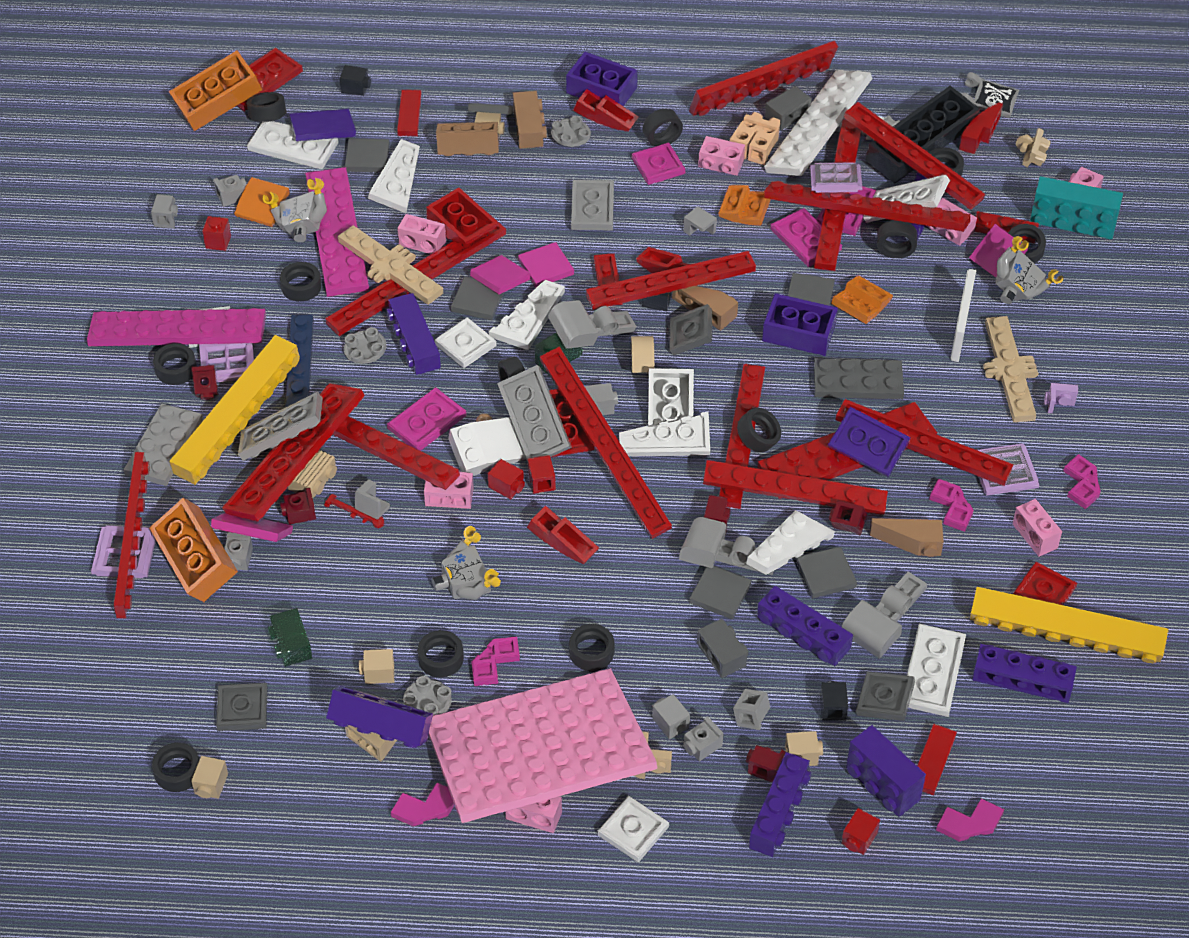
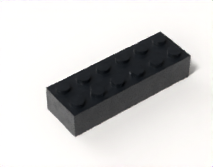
M950 85L893 127L929 153L933 149L947 146L962 135L969 123L979 114L980 108ZM873 140L869 143L865 160L894 184L914 170V168L877 141Z

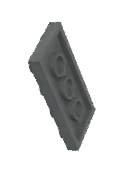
M814 358L815 397L903 399L902 360Z

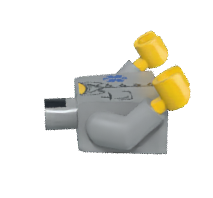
M315 178V181L312 179L307 181L308 188L314 190L313 192L282 201L280 206L277 205L279 200L277 194L270 192L272 195L271 201H269L266 195H263V201L272 207L271 212L278 226L284 232H288L296 242H304L306 234L316 232L327 212L324 193H321L324 182L319 178Z
M1020 236L1013 238L1012 248L1009 247L997 261V277L995 282L1003 290L1000 299L1006 304H1012L1013 300H1029L1050 287L1049 284L1052 282L1059 284L1064 279L1062 275L1054 279V275L1059 272L1056 269L1051 270L1048 278L1045 279L1046 274L1021 252L1028 248L1029 243L1026 240L1022 241L1023 238Z
M473 526L466 527L464 530V537L466 539H462L454 550L441 562L442 575L432 578L435 591L448 587L454 599L477 600L482 595L491 592V585L498 587L501 583V580L497 578L499 573L494 569L486 571L475 545L471 546V542L477 543L481 539V535L475 532L476 528Z

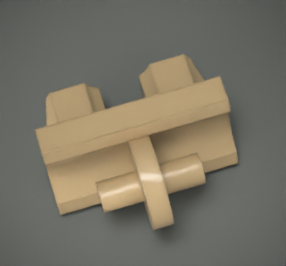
M1038 128L1033 138L1029 135L1017 138V148L1021 152H1025L1022 165L1028 167L1032 162L1041 166L1046 160L1047 154L1045 152L1048 150L1051 141L1042 137L1044 130Z

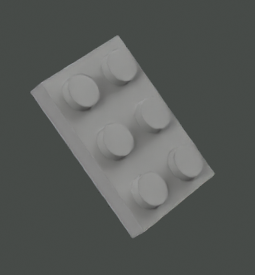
M573 180L571 230L613 231L614 180Z

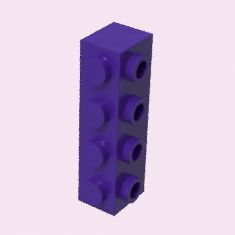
M414 293L388 299L389 309H386L389 321L394 323L393 330L395 336L400 337L399 343L402 352L406 351L407 353L406 361L408 367H413L416 375L440 369V353Z
M774 586L758 603L757 618L762 623L770 625L784 637H789L797 642L800 647L811 651L823 662H828L835 667L852 647V633L777 586Z
M980 644L972 680L1069 703L1077 666L1066 662L1048 660L1040 656L1035 657L1023 654L1019 651L1001 649L993 645Z
M339 686L332 691L326 719L333 720V723L337 726L348 727L350 725L356 727L358 732L365 734L373 732L380 734L381 739L388 741L396 739L403 741V745L407 747L417 748L427 742L433 713Z
M786 752L750 833L749 849L773 857L777 846H782L786 835L784 832L786 825L790 827L795 814L793 809L795 805L799 806L803 796L802 788L804 785H808L812 775V771H809L810 760Z

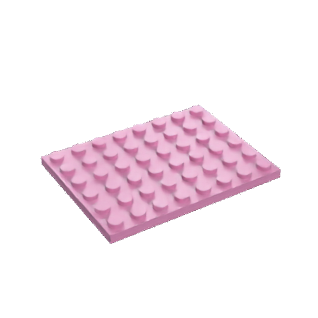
M611 668L434 715L428 734L461 823L657 769V761Z

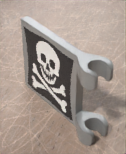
M973 72L968 73L965 85L967 87H978L974 99L967 93H962V95L983 111L999 102L1003 103L1001 116L1010 118L1019 90L981 79Z

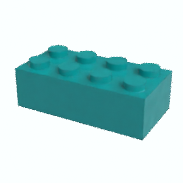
M1040 176L1030 221L1043 226L1113 239L1123 193Z

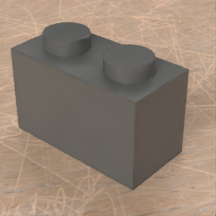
M794 86L766 103L765 119L768 121L771 118L779 119V130H783L802 117L811 106L812 98Z
M723 619L697 630V645L721 678L746 667L749 654L747 647L744 643L738 641L734 629L727 625Z

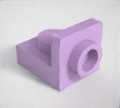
M1051 383L1049 392H1045L1044 405H1048V413H1053L1055 404L1075 406L1078 385Z

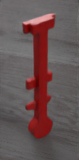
M331 494L325 501V507L329 508L331 504L350 512V517L353 519L356 516L363 518L362 523L370 521L375 528L384 526L383 517L377 520L362 513L354 507L337 500V496Z

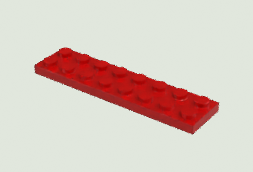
M835 41L696 90L689 112L692 116L697 114L703 116L713 108L719 110L724 108L727 103L741 102L746 96L751 95V97H755L766 89L772 91L779 84H791L796 78L801 76L802 78H807L815 71L824 72L830 67L838 45Z
M329 383L320 394L323 399L321 419L318 425L311 429L307 428L296 437L287 438L274 447L222 507L225 513L258 522L274 502L279 499L285 489L291 485L313 456L319 452V449L332 436L341 423L345 421L352 410L357 407L365 396L362 389Z
M915 402L883 413L934 434L938 433ZM834 432L760 460L757 467L763 470L830 480L861 468L864 465L828 447L835 434Z

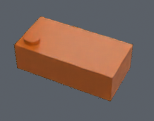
M237 50L170 90L169 93L193 131H196L262 91V88L255 74Z
M182 498L149 528L186 593L202 602H205L238 572L200 507L185 498Z

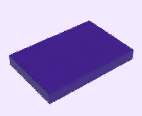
M349 109L289 113L296 141L356 136V129Z
M850 407L829 442L828 447L889 478L907 447L910 437Z

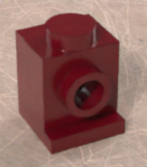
M215 366L192 367L196 397H200L201 400L213 399L214 395H219ZM203 379H208L209 383L207 385L201 384Z
M306 488V492L284 496V502L280 503L282 516H287L289 525L316 520L310 488Z
M709 495L704 518L725 523L727 532V522L729 521L731 508H727L728 500L722 496Z
M837 500L835 508L831 509L829 515L833 528L856 533V535L861 536L867 518L864 506Z
M756 745L754 750H749L745 762L749 764L748 774L773 783L786 751L781 750L780 753H777L771 748Z

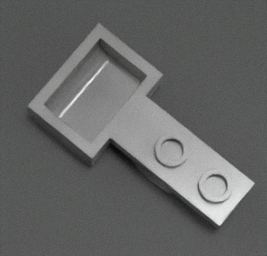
M580 300L560 302L548 314V318L566 349L593 346L598 336L633 333L637 327L628 311L612 312L608 306H603L595 310L593 314L588 315Z
M698 517L693 520L680 550L679 560L713 568L715 562L718 561L760 572L746 564L748 556L757 549L755 548V542L751 538L740 536L735 542L725 540V523L704 517Z
M907 572L895 586L891 585L888 587L881 598V602L876 607L861 600L846 617L842 628L853 634L852 641L880 659L901 636L902 625L898 621L927 589V583Z

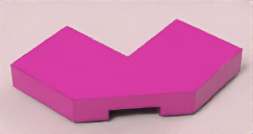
M1078 454L1064 466L1063 472L1079 482L1068 492L1067 497L1086 509L1100 496L1101 490L1100 484H1098L1097 467Z
M938 479L929 500L950 507L943 524L965 532L973 516V508L970 503H967L960 486Z
M517 637L493 639L487 645V648L472 660L474 686L498 684L496 663L520 661Z
M436 783L425 802L402 793L391 811V817L414 827L423 824L427 820L447 817L455 804L448 787Z
M983 799L980 800L971 817L947 807L937 825L936 831L957 841L967 840L969 837L980 834L983 836L992 834L1004 813V809Z

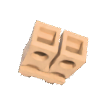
M753 112L751 115L746 114L744 120L730 138V141L745 145V160L748 156L749 161L765 165L768 161L769 153L779 139L780 120L777 118H771L769 121L764 120L763 116L757 112Z

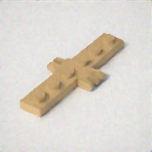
M354 225L338 236L339 243L371 265V270L367 275L375 282L379 283L383 279H392L410 293H414L417 298L427 305L443 294L442 286L410 265L415 260L416 255L410 253L406 248L404 249L402 245L399 244L392 250H388Z
M1007 316L986 318L985 326L995 359L983 365L987 378H995L997 381H1002L1013 422L1035 421L1036 412L1026 378L1038 376L1034 357L1019 356Z

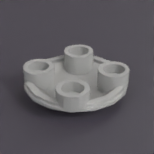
M572 116L570 119L554 121L551 134L557 143L563 146L576 147L587 143L590 139L591 131L582 122L581 117Z
M374 327L355 334H348L344 339V354L354 363H372L378 360L387 348L385 338Z
M427 676L418 677L416 682L411 684L403 695L404 705L431 712L433 716L447 712L452 703L451 689Z

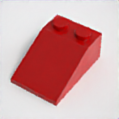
M459 187L426 207L427 219L445 224L446 238L464 245L471 243L499 225L497 220Z
M549 390L572 447L552 457L595 451L593 444L559 390Z

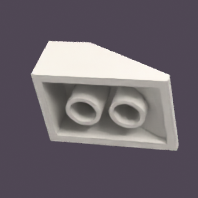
M649 369L648 427L657 426L665 421H668V423L678 421L686 416L693 417L694 369Z
M511 417L471 422L450 429L448 439L461 472L473 473V476L490 471L500 459L510 464L526 459Z

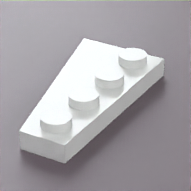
M544 280L528 295V299L524 303H519L515 307V311L511 315H506L501 320L500 325L496 328L493 327L489 331V335L493 339L529 350L548 320L550 310L558 304L563 296L565 286Z

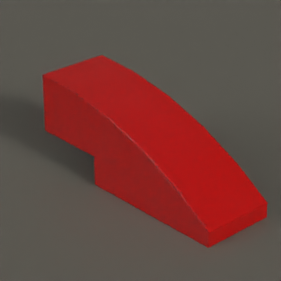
M588 89L577 100L573 111L595 123L623 131H629L639 118V116L607 95L602 99Z
M999 102L990 106L969 123L962 134L959 150L975 154L980 142L989 144L1001 118L1003 103Z
M648 247L636 258L637 263L650 273L690 265L682 261L681 255Z
M546 505L531 519L527 526L531 532L549 546L582 564H585L599 549L594 542L566 517L561 520Z

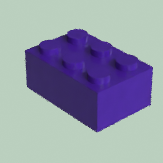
M584 52L566 75V93L580 98L585 90L588 89L602 99L607 95L624 106L637 89L638 70Z
M775 293L764 322L762 341L826 356L836 326L838 308Z
M873 725L850 741L846 765L849 774L853 778L859 779L870 794L876 795L888 811L894 812L900 817L921 800L926 774Z

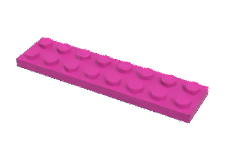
M346 167L305 173L306 181L309 179L315 181V178H319L324 182L321 193H324L327 212L321 220L319 229L316 231V238L327 297L369 291L364 260L338 241V236L352 225L357 227ZM308 188L309 193L314 191Z
M251 308L93 312L87 343L88 346L169 345L172 343L183 345L262 343L266 310Z

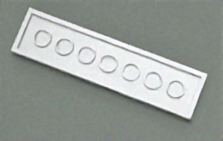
M836 70L813 100L811 106L805 111L764 166L766 173L802 176L843 120L845 112L854 105L872 80L871 72Z

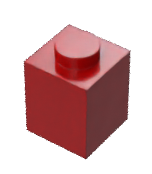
M207 217L203 228L206 249L227 250L231 238L228 218Z
M550 455L529 458L528 474L533 494L556 490L555 472Z
M500 459L488 473V487L510 500L524 488L523 470L503 459Z
M857 808L843 831L841 844L845 845L852 852L864 855L878 833L880 819Z

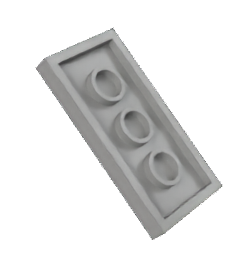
M536 365L497 383L527 461L529 458L550 455L552 457L572 448L540 366Z
M316 392L241 430L238 450L240 458L243 461L250 457L254 458L262 451L276 447L281 441L287 438H294L301 431L317 426L321 419L323 399L321 395Z
M161 403L125 466V475L132 476L135 452H144L145 460L150 463V473L145 475V480L167 486L173 475L169 461L202 423L203 415Z

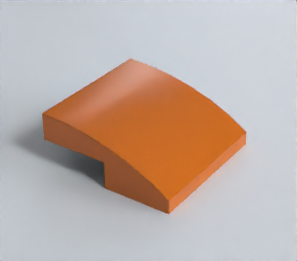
M251 177L240 197L235 210V216L273 227L276 221L271 212L272 207L263 201V195H266L269 201H271L272 195L270 192L277 194L279 198L277 205L280 206V202L285 201L290 194L289 188Z
M729 185L718 214L719 217L733 222L761 226L771 199L764 198V191H750L749 185Z
M858 275L847 282L845 290L833 297L831 304L867 324L886 307L893 295Z

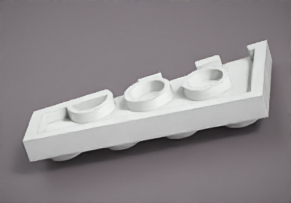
M402 139L400 140L370 190L368 199L401 212H407L420 146Z
M707 411L695 417L686 416L682 417L681 420L670 423L665 421L653 427L645 426L620 432L619 442L629 457L710 455L709 414Z
M795 510L748 556L746 564L767 575L787 564L788 560L792 557L798 558L803 555L805 550L818 547L823 540H831L835 531Z

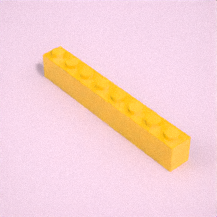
M277 335L270 340L169 461L173 474L194 485L206 476L208 469L214 462L219 460L221 453L227 446L233 443L236 435L246 427L250 418L258 413L261 405L267 398L272 396L274 389L285 380L292 367L298 364L300 356L296 344Z
M981 587L976 588L970 620L980 626H988L990 624L998 626V629L1010 632L1013 629L1022 631L1023 635L1029 637L1040 635L1052 642L1067 641L1074 647H1084V645L1093 647V650L1101 653L1112 651L1124 658L1139 657L1146 663L1161 662L1168 635V628Z

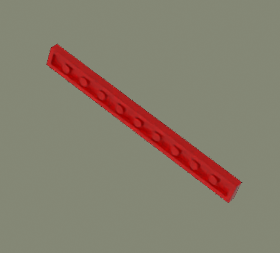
M846 119L842 120L834 163H856L861 130ZM825 208L814 269L836 271L846 212Z
M772 181L764 190V198L962 232L965 231L971 220V214H966L962 211H948L939 207L930 208L920 204L912 205L902 203L901 201H887L878 197H863L860 194L851 195L842 192L816 193V191H812L809 187H803L800 184H785L781 181Z
M499 223L497 227L467 245L452 241L414 264L413 267L432 280L506 235V228ZM390 279L325 318L326 324L338 336H341L388 307V299L407 295L410 292Z
M558 347L540 356V361L651 539L672 529V524L561 348Z

